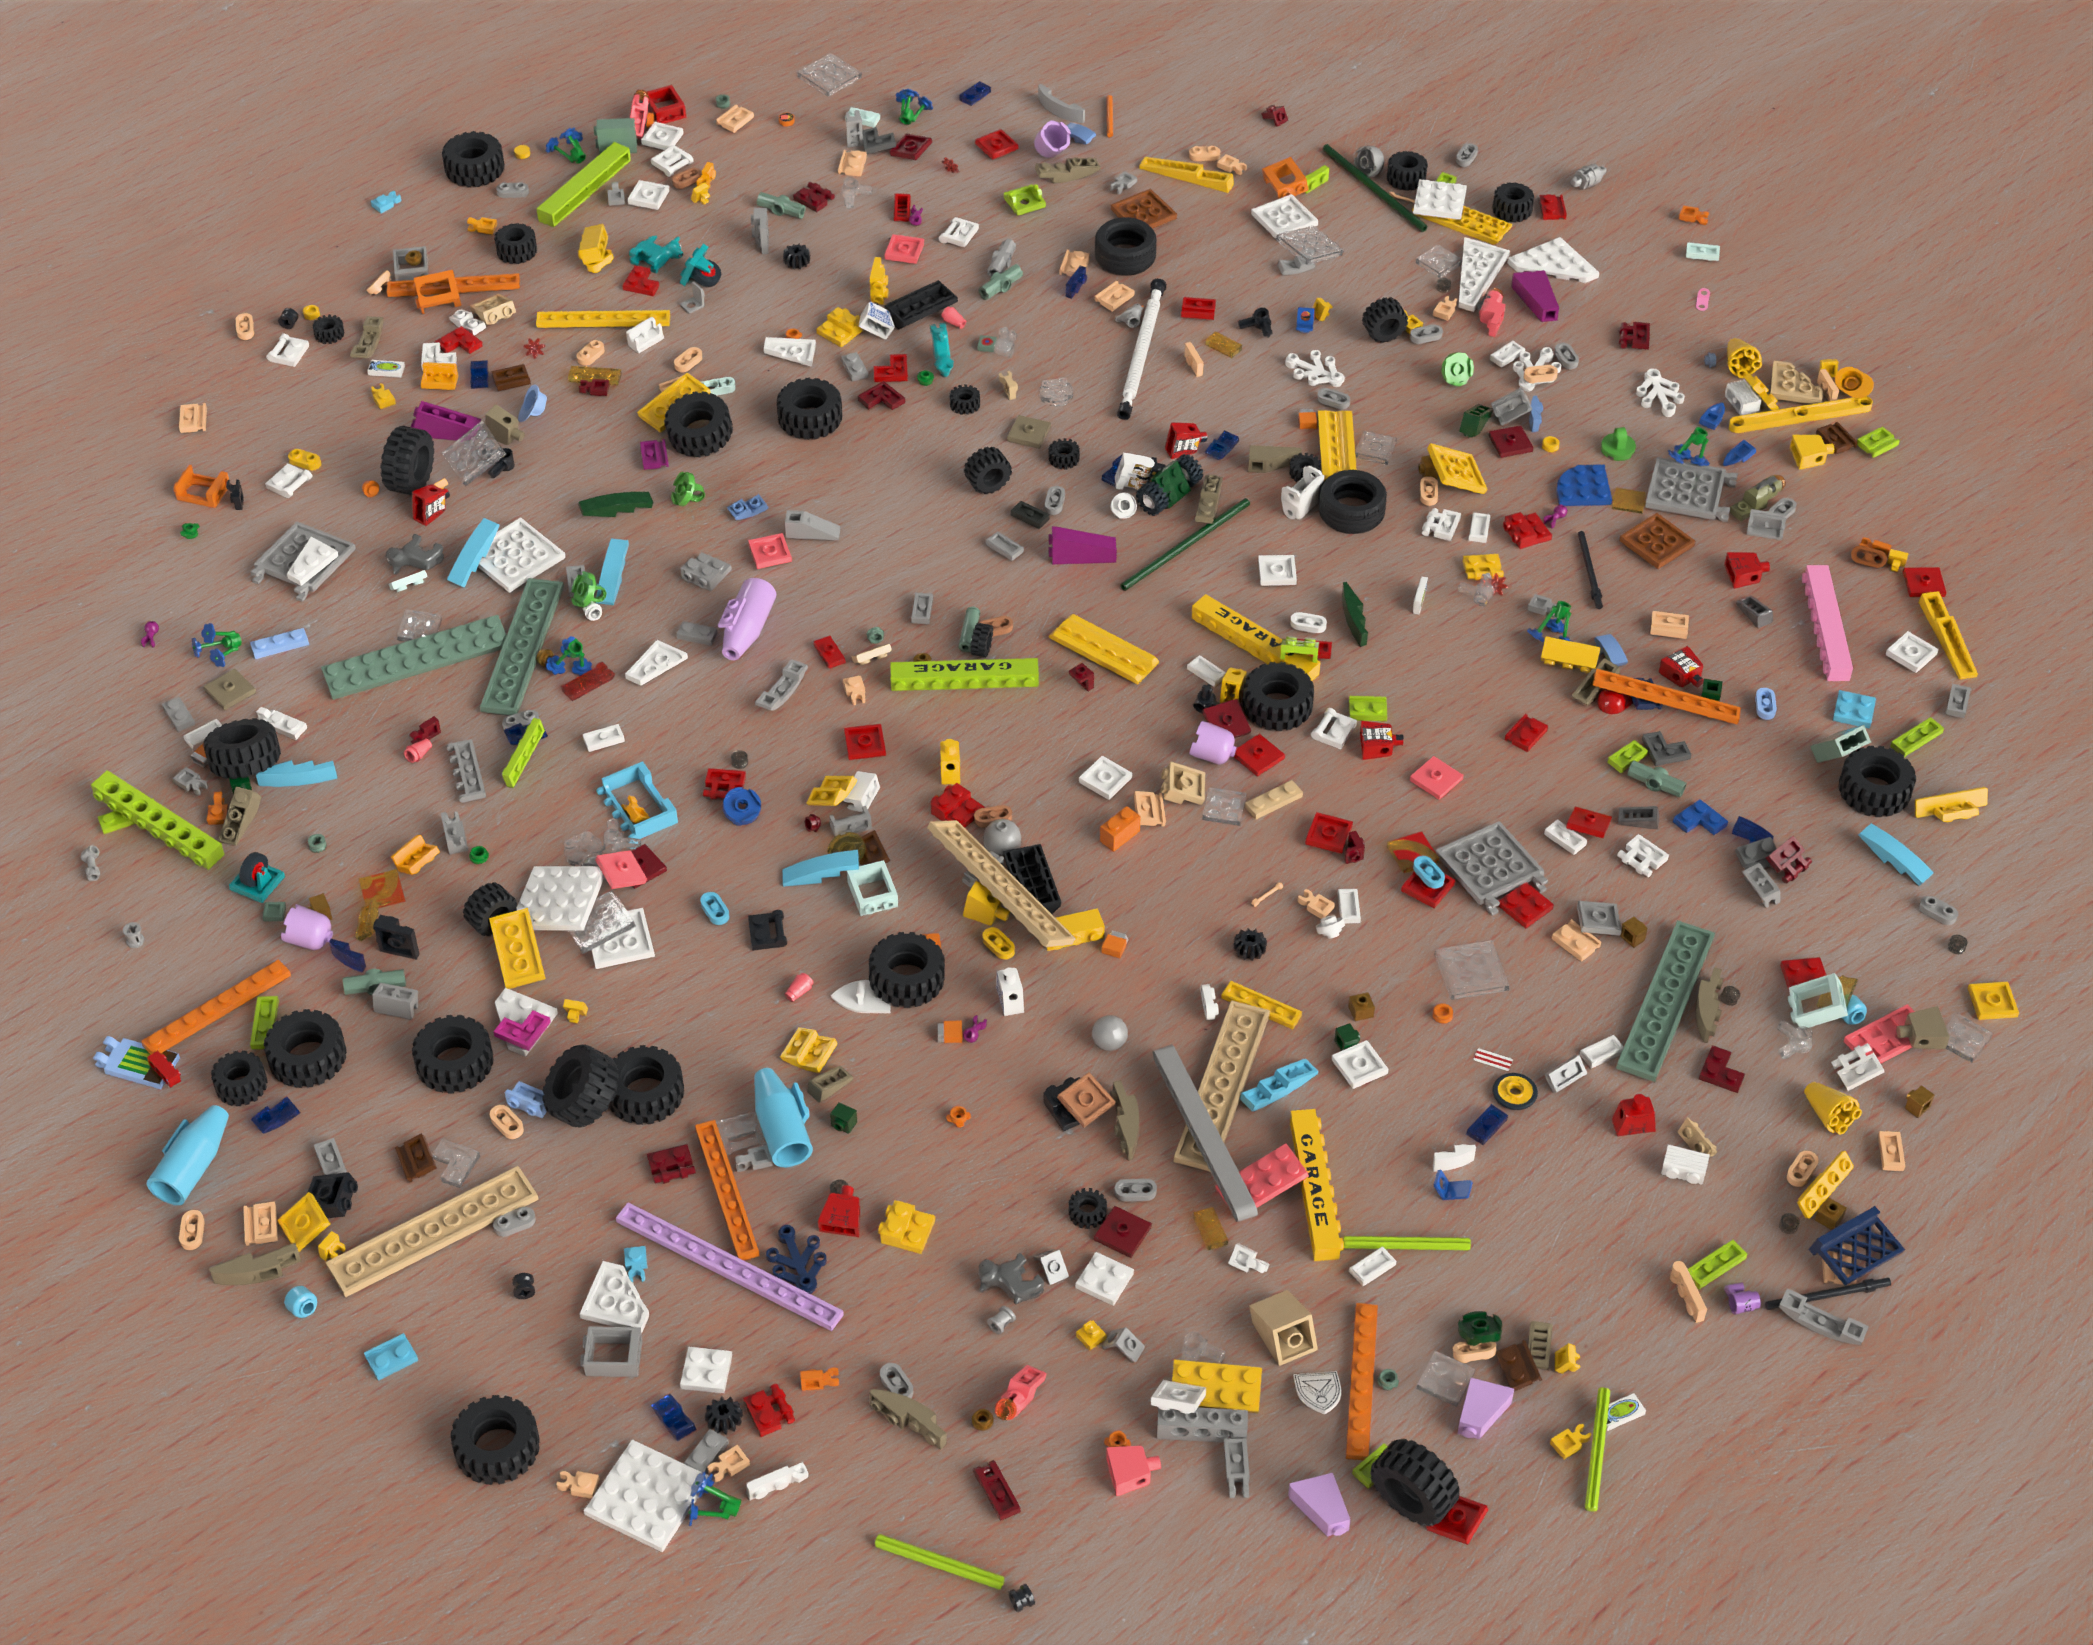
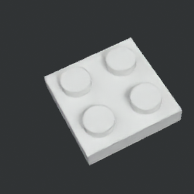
M654 122L641 139L642 145L666 150L678 142L683 135V128Z
M639 180L628 198V204L658 210L669 192V186Z
M1294 555L1258 556L1261 586L1296 585L1297 577Z
M1909 631L1886 651L1888 657L1915 673L1938 653L1937 648Z
M1101 756L1079 777V783L1110 800L1132 778V772Z
M1367 1040L1332 1055L1333 1063L1352 1089L1388 1074V1067Z
M1096 1252L1077 1280L1076 1289L1114 1306L1133 1276L1134 1269Z
M688 1347L680 1383L681 1389L725 1393L732 1351Z
M1163 1380L1151 1397V1405L1158 1406L1162 1410L1175 1409L1185 1414L1194 1413L1206 1396V1387Z

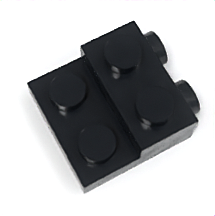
M380 915L373 924L380 952L417 960L420 953L414 929L408 926H400L398 918Z
M1069 1077L1062 1085L1057 1087L1051 1085L1043 1093L1044 1104L1063 1132L1080 1125V1123L1059 1101L1057 1096L1079 1080L1080 1077L1076 1079Z
M349 1172L313 1176L308 1192L313 1194L327 1219L345 1217L347 1210H350L352 1207L351 1198L353 1193L357 1192L358 1184Z

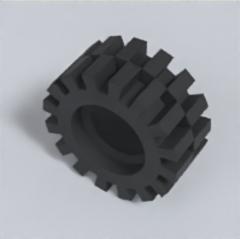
M328 314V317L322 315L323 318L318 317V320H314L312 324L313 332L318 342L321 343L323 341V344L327 342L332 344V341L336 343L337 339L341 340V337H344L345 331L340 317L336 315L331 317V314Z
M964 384V387L958 385V388L954 387V390L950 391V407L952 411L955 410V413L960 412V415H963V413L969 415V412L973 414L974 410L978 411V408H980V392L976 387L973 388L972 385L967 387V384Z
M1064 438L1063 441L1058 439V442L1054 440L1053 444H1050L1049 461L1053 467L1059 466V469H1062V467L1068 469L1070 467L1071 469L1073 465L1076 466L1077 462L1079 463L1080 448L1077 442L1074 441L1072 443L1071 439L1067 441V438Z
M1299 453V456L1296 454L1290 461L1289 475H1291V479H1294L1295 482L1300 481L1303 478L1304 469L1302 468L1305 466H1312L1321 471L1320 459L1318 460L1317 456L1314 457V454H1310V456L1308 453H1305V455Z
M976 623L970 647L971 655L988 656L993 640V625Z
M1082 1188L1081 1193L1077 1190L1075 1195H1071V1200L1069 1199V1215L1074 1225L1079 1223V1228H1083L1086 1225V1229H1090V1225L1096 1228L1097 1223L1101 1225L1103 1220H1105L1107 1201L1102 1193L1099 1195L1098 1190L1092 1192V1188H1089V1191ZM1088 1204L1096 1209L1092 1212H1083L1080 1210V1207Z

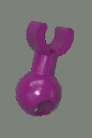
M915 205L912 206L910 210L912 215L909 218L912 225L919 226L921 224L922 218L920 215L923 208L917 211Z
M1561 504L1555 506L1554 513L1545 516L1543 523L1551 522V529L1554 528L1556 520L1567 515V507Z
M148 621L144 626L146 636L141 639V644L145 647V644L150 640V644L154 648L155 641L153 636L159 631V625L155 621Z
M975 1015L973 1017V1026L966 1028L963 1032L964 1040L970 1043L975 1042L979 1037L978 1031L986 1028L987 1019L977 1024L978 1016Z

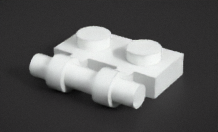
M1433 508L1427 515V522L1422 527V534L1428 536L1429 533L1434 532V537L1451 541L1460 521L1461 513L1446 509L1443 510V513H1438V509Z
M1639 834L1626 844L1628 853L1620 850L1617 854L1624 864L1631 865L1636 869V872L1650 877L1652 874V870L1648 868L1649 866L1657 870L1669 857V854ZM1637 857V858H1639L1640 860H1642V862L1640 863L1639 861H1637V860L1634 859V858Z
M1868 1043L1863 1046L1858 1045L1854 1048L1855 1050L1846 1055L1841 1054L1837 1056L1838 1059L1831 1062L1834 1069L1840 1066L1844 1067L1837 1071L1847 1091L1885 1072L1874 1053L1868 1056L1865 1055L1872 1050ZM1858 1057L1860 1058V1060L1852 1063L1851 1065L1848 1063Z

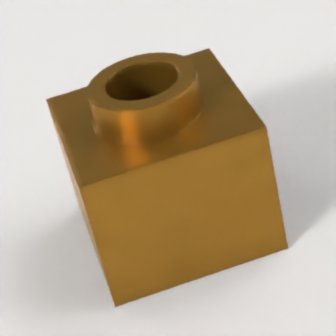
M1430 455L1421 456V463L1418 464L1419 474H1422L1423 478L1433 477L1438 479V473Z
M324 893L310 897V906L307 908L327 916L329 920H332L330 907Z
M1633 916L1622 924L1620 937L1635 948L1645 941L1648 928L1643 922Z
M1368 992L1349 996L1348 1007L1354 1021L1374 1017L1375 1006Z
M1921 1085L1918 1089H1913L1908 1093L1905 1109L1919 1118L1931 1107L1935 1095Z
M1828 1197L1817 1211L1815 1221L1833 1230L1844 1218L1847 1207Z

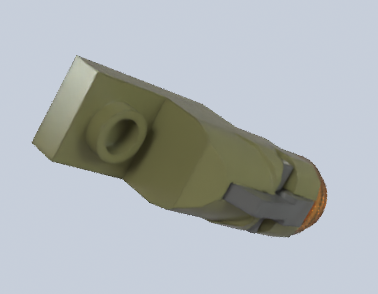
M1772 475L1763 479L1745 491L1743 500L1730 506V513L1740 521H1743L1750 516L1751 509L1763 510L1767 508L1768 500L1776 496L1786 486L1785 479L1781 475Z

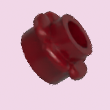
M815 814L805 817L806 829L809 832H817L819 827H821L820 818Z

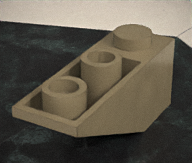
M1250 445L1248 472L1267 473L1290 466L1291 458H1294L1296 454L1299 456L1302 448Z
M240 787L235 788L218 839L219 842L237 846L254 819L262 796L252 790Z

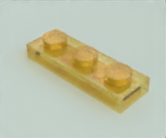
M571 366L568 381L580 383V380L592 382V379H605L610 381V385H619L622 373L621 369Z

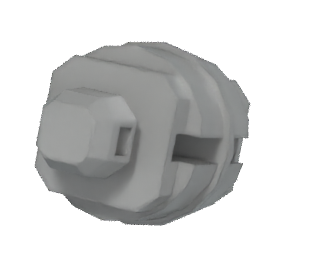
M1597 164L1586 165L1576 171L1570 184L1580 189L1593 187L1601 181L1607 169Z

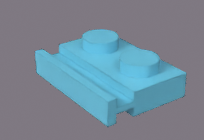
M404 1333L364 1352V1356L378 1381L419 1361Z

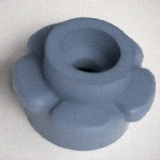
M1708 352L1704 356L1705 366L1708 365L1710 369L1716 366L1715 353Z

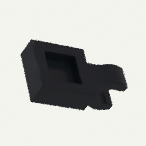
M236 479V485H232L230 480H227L226 488L232 492L230 493L231 503H234L235 510H243L244 495L239 479Z

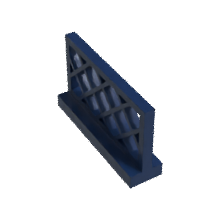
M1876 1206L1817 1238L1808 1249L1813 1256L1819 1254L1845 1286L1893 1259L1905 1250L1877 1217L1881 1212ZM1875 1225L1880 1230V1235L1871 1232V1226ZM1857 1234L1866 1236V1243L1858 1241ZM1871 1238L1879 1240L1880 1247L1871 1245ZM1885 1242L1891 1244L1896 1250L1885 1249ZM1842 1243L1851 1244L1852 1251L1843 1249ZM1857 1246L1866 1249V1255L1857 1253ZM1827 1251L1836 1252L1837 1259L1831 1258ZM1871 1251L1880 1253V1259L1871 1257ZM1842 1254L1852 1257V1264L1842 1261ZM1856 1259L1866 1261V1267L1857 1266ZM1842 1267L1851 1270L1850 1277L1844 1274Z

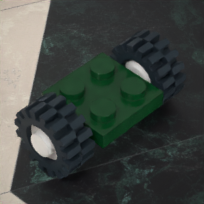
M1183 454L1150 478L1152 482L1146 483L1136 492L1137 503H1140V508L1143 507L1144 512L1148 511L1149 515L1155 516L1164 509L1172 507L1191 491L1190 487H1193L1202 479L1204 474H1202L1203 469H1200L1202 467L1201 464H1197L1199 461L1197 459L1194 460V457H1190L1189 454Z

